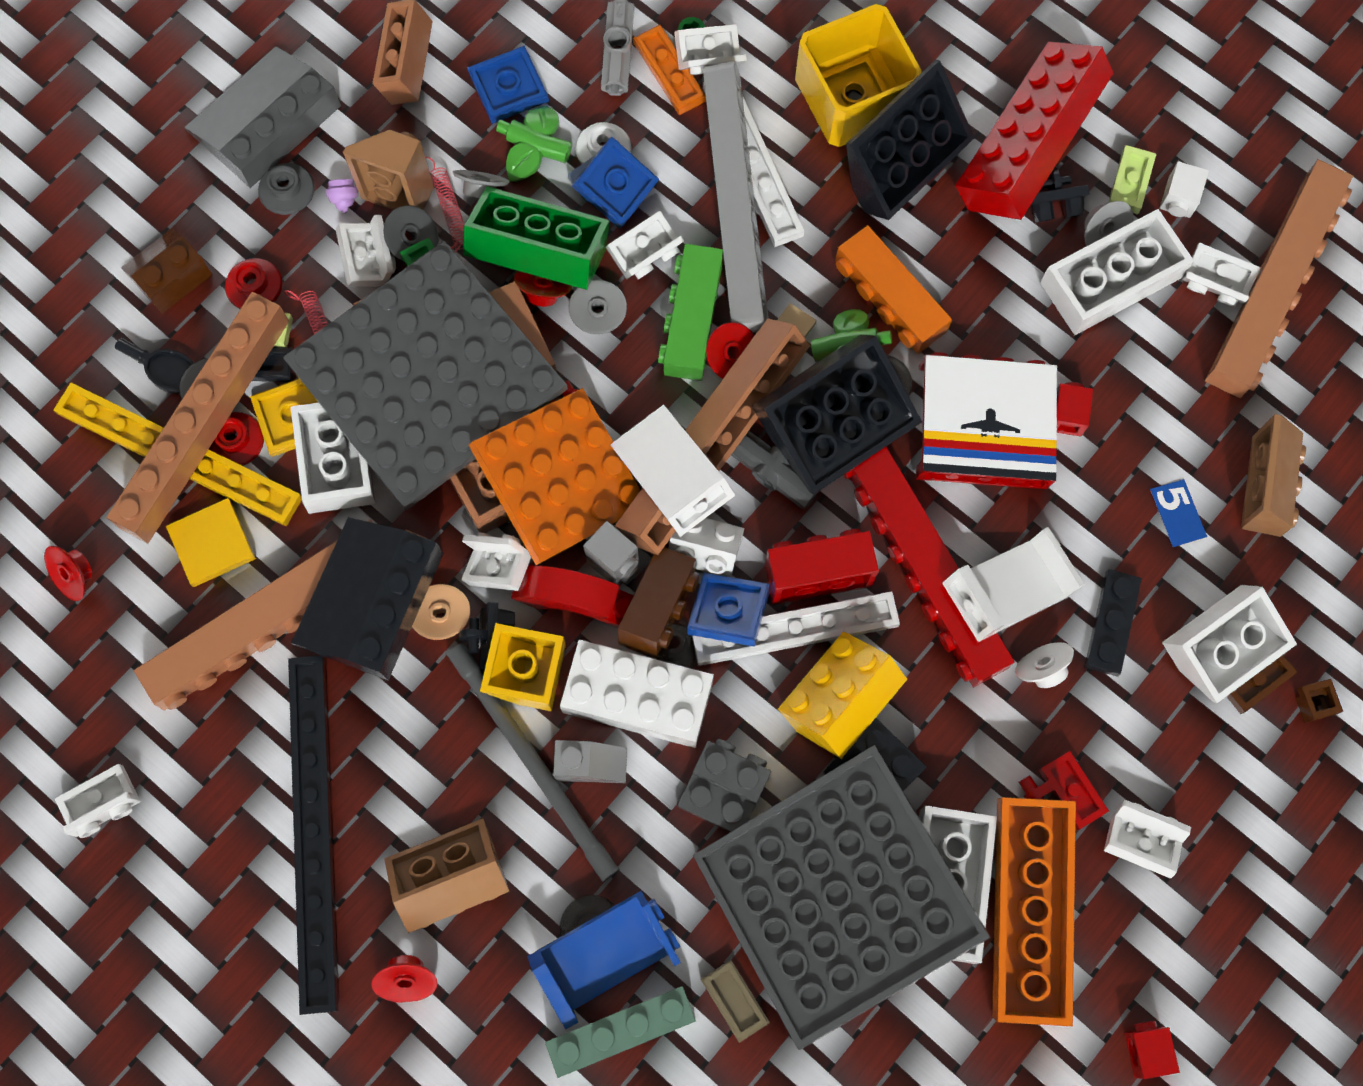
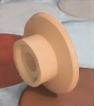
M446 584L429 586L412 627L421 636L432 640H443L453 637L466 626L469 620V601L465 594L454 586ZM439 613H445V616L442 618L435 617Z

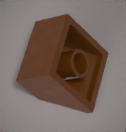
M172 228L121 267L161 314L212 275L203 258L182 235Z

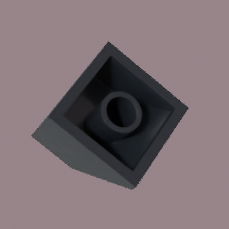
M875 718L842 759L836 757L823 773L826 775L873 745L878 748L903 791L927 766Z

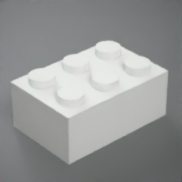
M319 403L291 406L302 502L308 514L376 504L371 467Z

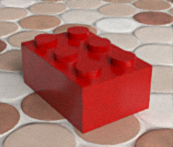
M860 529L846 530L841 532L839 537L828 539L826 535H816L809 537L805 543L793 545L792 541L776 543L772 546V549H768L764 566L767 582L770 584L772 605L871 588L879 572L870 531L860 532Z

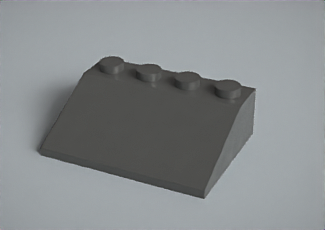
M274 47L185 126V129L251 188L270 168L276 166L340 108L341 104L334 86L315 69L280 48Z

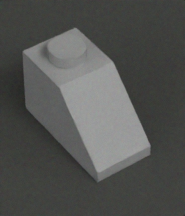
M555 740L553 776L556 781L626 783L627 748L591 741Z

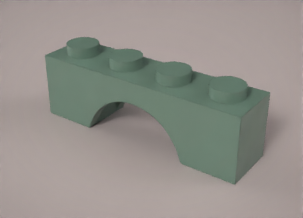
M681 986L546 1041L545 1045L557 1078H560L696 1022L684 988Z

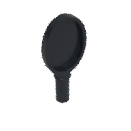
M123 338L118 339L115 344L116 350L138 361L139 364H144V370L148 379L156 387L168 393L180 394L181 378L185 371L194 364L190 358L178 351L160 349L148 353L147 350H143Z

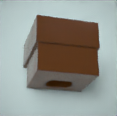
M1332 679L1297 688L1299 697L1296 698L1304 723L1343 712ZM1312 698H1316L1319 701V707L1315 708Z

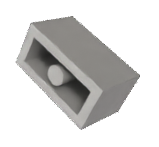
M608 521L583 545L587 564L607 581L617 585L622 583L627 585L638 574V547Z

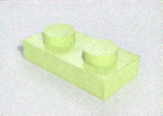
M1125 145L1108 203L1123 201L1131 207L1133 213L1139 214L1142 209L1156 153Z

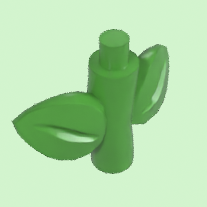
M541 106L530 110L524 118V124L516 120H512L511 123L499 120L496 132L506 135V141L515 144L509 150L506 160V171L510 182H517L534 174L540 168L542 157L564 164L567 162L573 143L552 136L560 126L558 114L552 108Z
M860 309L846 310L838 314L834 319L833 329L835 334L811 340L813 358L815 362L822 360L860 334L876 336L880 345L891 344V331L878 332L877 328L867 329L869 318L864 311Z

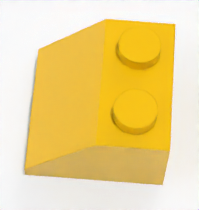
M495 623L480 692L517 705L552 711L566 648L564 636Z

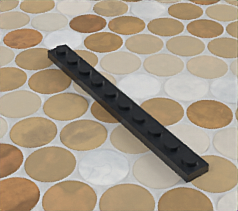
M322 655L288 658L299 1015L338 1012L326 658Z

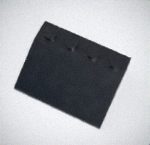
M940 60L933 61L846 143L852 190L864 213L890 220L975 138Z
M860 334L751 405L769 437L813 495L922 423L877 337L874 335Z
M348 517L291 643L389 681L444 554L437 542L405 530Z

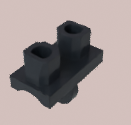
M1055 167L1041 188H1048L1049 191L1038 193L1030 205L1035 223L1055 219L1053 203L1062 202L1064 218L1083 215L1084 197L1090 195L1089 186L1084 185L1062 189V185L1071 184L1070 175L1060 176L1058 168Z
M488 602L487 607L480 610V629L479 618H469V629L459 631V640L469 642V653H479L480 642V670H485L495 623L515 626V612L498 609V603Z

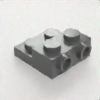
M717 738L715 744L707 741L677 807L717 827L732 832L749 821L771 770L765 768L767 761L753 754H748L747 758L734 753L736 749L734 745Z

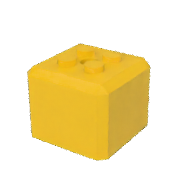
M874 4L803 33L799 43L795 81L828 143L841 147L846 145L852 137L919 76L922 70L887 7ZM849 90H856L862 94V97L858 100H852L845 93Z

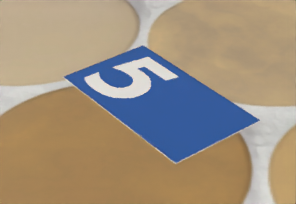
M1184 479L1150 489L1173 547L1207 537Z

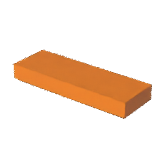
M661 25L633 38L635 47L678 115L706 102V95L694 76L690 75V70H679L677 50Z

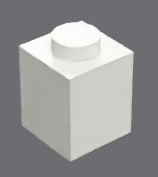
M1178 161L1169 175L1160 209L1168 211L1176 217L1185 216L1191 218L1200 204L1209 170Z

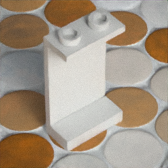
M664 405L649 414L644 420L611 444V447L680 537L735 496L724 477Z
M1049 527L1043 529L1030 541L975 567L970 568L969 565L957 569L942 583L978 642L1068 598L1085 585L1077 569L1072 565Z

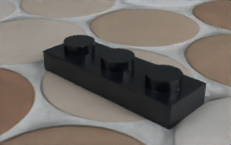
M1111 569L1105 572L1084 668L1116 677L1121 675L1142 578Z

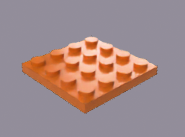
M583 388L480 437L468 445L535 565L594 535L606 521L611 525L618 522L641 491L630 470L611 447L613 440Z

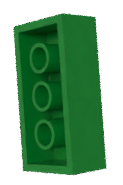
M486 186L464 225L463 255L587 290L606 251L609 220Z

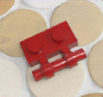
M1071 751L1038 770L1045 780V783L1037 787L1030 775L1018 782L1026 794L1023 796L1024 799L1046 800L1044 796L1052 791L1057 800L1076 801L1075 829L1077 831L1109 812Z

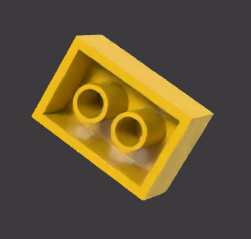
M843 631L780 705L778 710L796 732L842 759L907 681V678L890 655Z

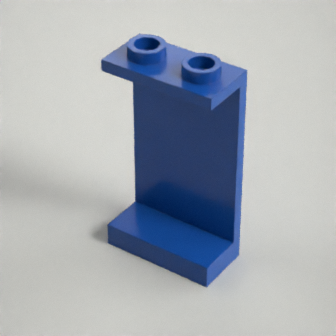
M639 891L527 956L532 972L565 1030L578 1023L574 1012L576 1008L668 955L674 966L681 963L675 953V950L680 948V945L670 928L663 931L658 922L664 916L655 899L648 902L642 891Z

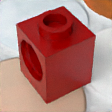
M1077 382L1060 383L1057 388V433L1079 437L1084 434L1089 427L1093 396L1092 388H1086Z
M1148 1021L1134 1024L1135 1031L1124 1033L1134 1078L1148 1079L1180 1073L1169 1027H1157L1156 1021Z

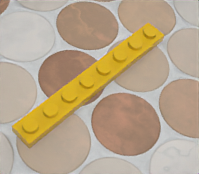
M73 383L69 384L53 410L58 415L143 457H146L164 429ZM209 449L190 477V480L284 526L288 525L302 501V496L299 493Z

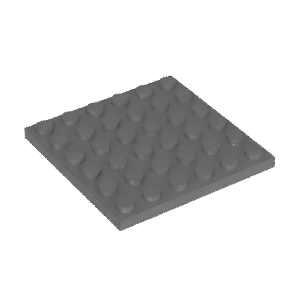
M445 241L434 247L283 357L288 366L406 511L476 459L468 446L472 441L546 406L568 389L564 380Z
M875 745L693 855L798 1050H802L991 938Z

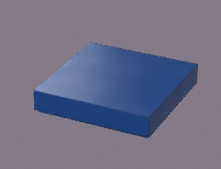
M525 45L467 67L468 74L491 124L549 102L548 94Z
M610 137L572 184V187L613 224L621 228L659 181V178L615 138Z
M703 573L687 626L688 635L755 647L770 592V584Z

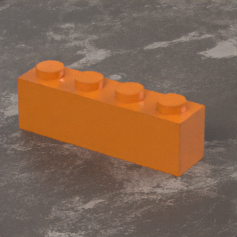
M868 225L838 247L835 261L839 272L844 277L852 279L861 297L866 301L870 300L874 304L883 322L888 325L891 324L897 330L899 339L907 348L912 347L919 354L948 332L952 322L951 317Z

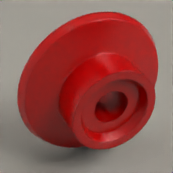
M259 258L246 259L236 264L228 273L225 281L227 298L239 309L242 308L251 292L275 302L282 290V276L278 268L271 262ZM256 279L254 283L247 284L249 280Z
M517 271L514 276L517 287L525 293V299L536 306H552L557 302V298L565 296L572 288L571 285Z
M726 323L716 328L711 334L706 349L707 360L713 372L723 379L755 336L749 328L739 323ZM728 348L732 350L731 358L728 356L727 353Z
M232 412L209 447V450L239 465L245 466L259 455L264 444V437L259 422L247 413ZM231 434H237L234 440H228Z
M57 546L47 547L44 552V561L53 583L67 598L73 601H80L86 591L85 582L92 578L89 562L78 550L66 552Z
M400 955L389 960L387 967L378 971L371 983L373 991L379 997L399 1003L425 999L434 993L438 985L434 973L424 967L421 959L412 955Z

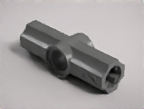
M750 431L747 432L731 454V456L749 468L754 478L764 487L773 491L775 489L803 510L810 506L819 493L817 492L813 495L809 492L776 446L771 448Z

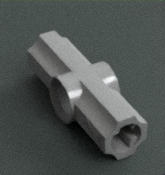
M614 0L608 2L606 30L603 37L604 55L601 90L615 96H621V94L628 92L635 7L633 3L627 0Z

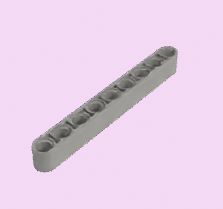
M734 60L704 67L703 76L731 323L742 324L755 334L767 320L768 310L741 79L738 65Z

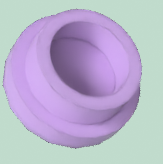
M339 179L328 181L329 189H326L328 200L335 204L339 211L346 213L348 207L352 206L354 199L358 197V189L354 187V180Z

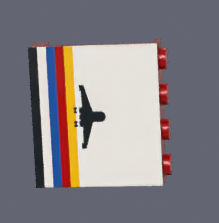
M943 352L925 355L918 370L924 371L922 460L916 466V480L1036 489L1049 488L1056 481L1057 365H1047L1042 360H1030L1026 363L1014 362L1013 359L1007 357H1000L994 360H984L978 355H965L961 358L948 357V354Z

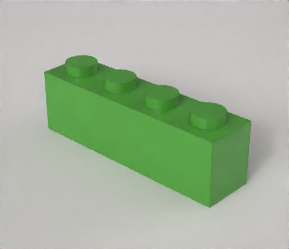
M685 244L683 255H677L674 274H679L678 285L672 284L669 303L674 304L672 314H666L664 333L669 334L667 344H661L658 363L664 364L665 376L697 381L703 380L707 357V343L711 334L723 265V249Z

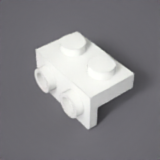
M737 24L677 30L674 32L679 70L690 69V75L703 74V68L706 66L734 60L737 64L747 61L746 54L740 55Z
M659 211L608 244L606 249L626 279L634 274L637 279H640L654 269L651 263L661 257L665 262L678 254L680 250L677 246L684 242L682 236L677 238L667 220Z
M374 215L370 223H339L336 228L348 287L382 286L395 273L396 262L394 256L390 255L384 239L382 215Z
M1198 243L1192 255L1194 262L1181 279L1188 282L1187 288L1203 295L1206 294L1207 290L1219 295L1218 301L1232 307H1236L1237 303H1247L1249 299L1248 294L1261 267Z
M705 518L681 537L675 531L670 538L668 549L695 558L697 570L731 577L744 528Z
M482 532L478 533V536L464 535L462 542L472 548L473 552L461 580L470 586L518 591L531 559L528 550L521 546L522 541L507 534H503L502 538Z
M121 764L111 767L55 798L67 824L63 827L65 834L75 837L79 836L80 838L96 833L100 830L99 825L111 818L112 820H118L127 816L133 811L131 807L141 802L124 766Z
M1124 800L1111 817L1104 851L1172 878L1178 869L1182 843L1190 835L1191 827L1178 822L1172 817H1166L1151 811L1140 804Z

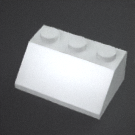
M1247 585L1237 587L1162 642L1179 671L1214 703L1220 702L1297 645L1264 588Z

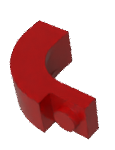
M529 565L519 590H513L511 599L536 609H560L579 613L618 628L634 595L620 590V585L595 576L562 568Z

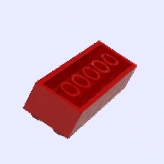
M1048 42L955 185L969 211L1022 220L1114 74L1102 46Z

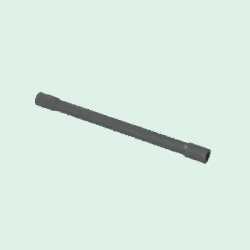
M460 643L454 646L446 655L461 677L468 682L580 845L586 859L601 881H606L620 869L603 844L598 842L500 698L480 692L483 674L480 666L471 653L468 652L469 650L465 644Z

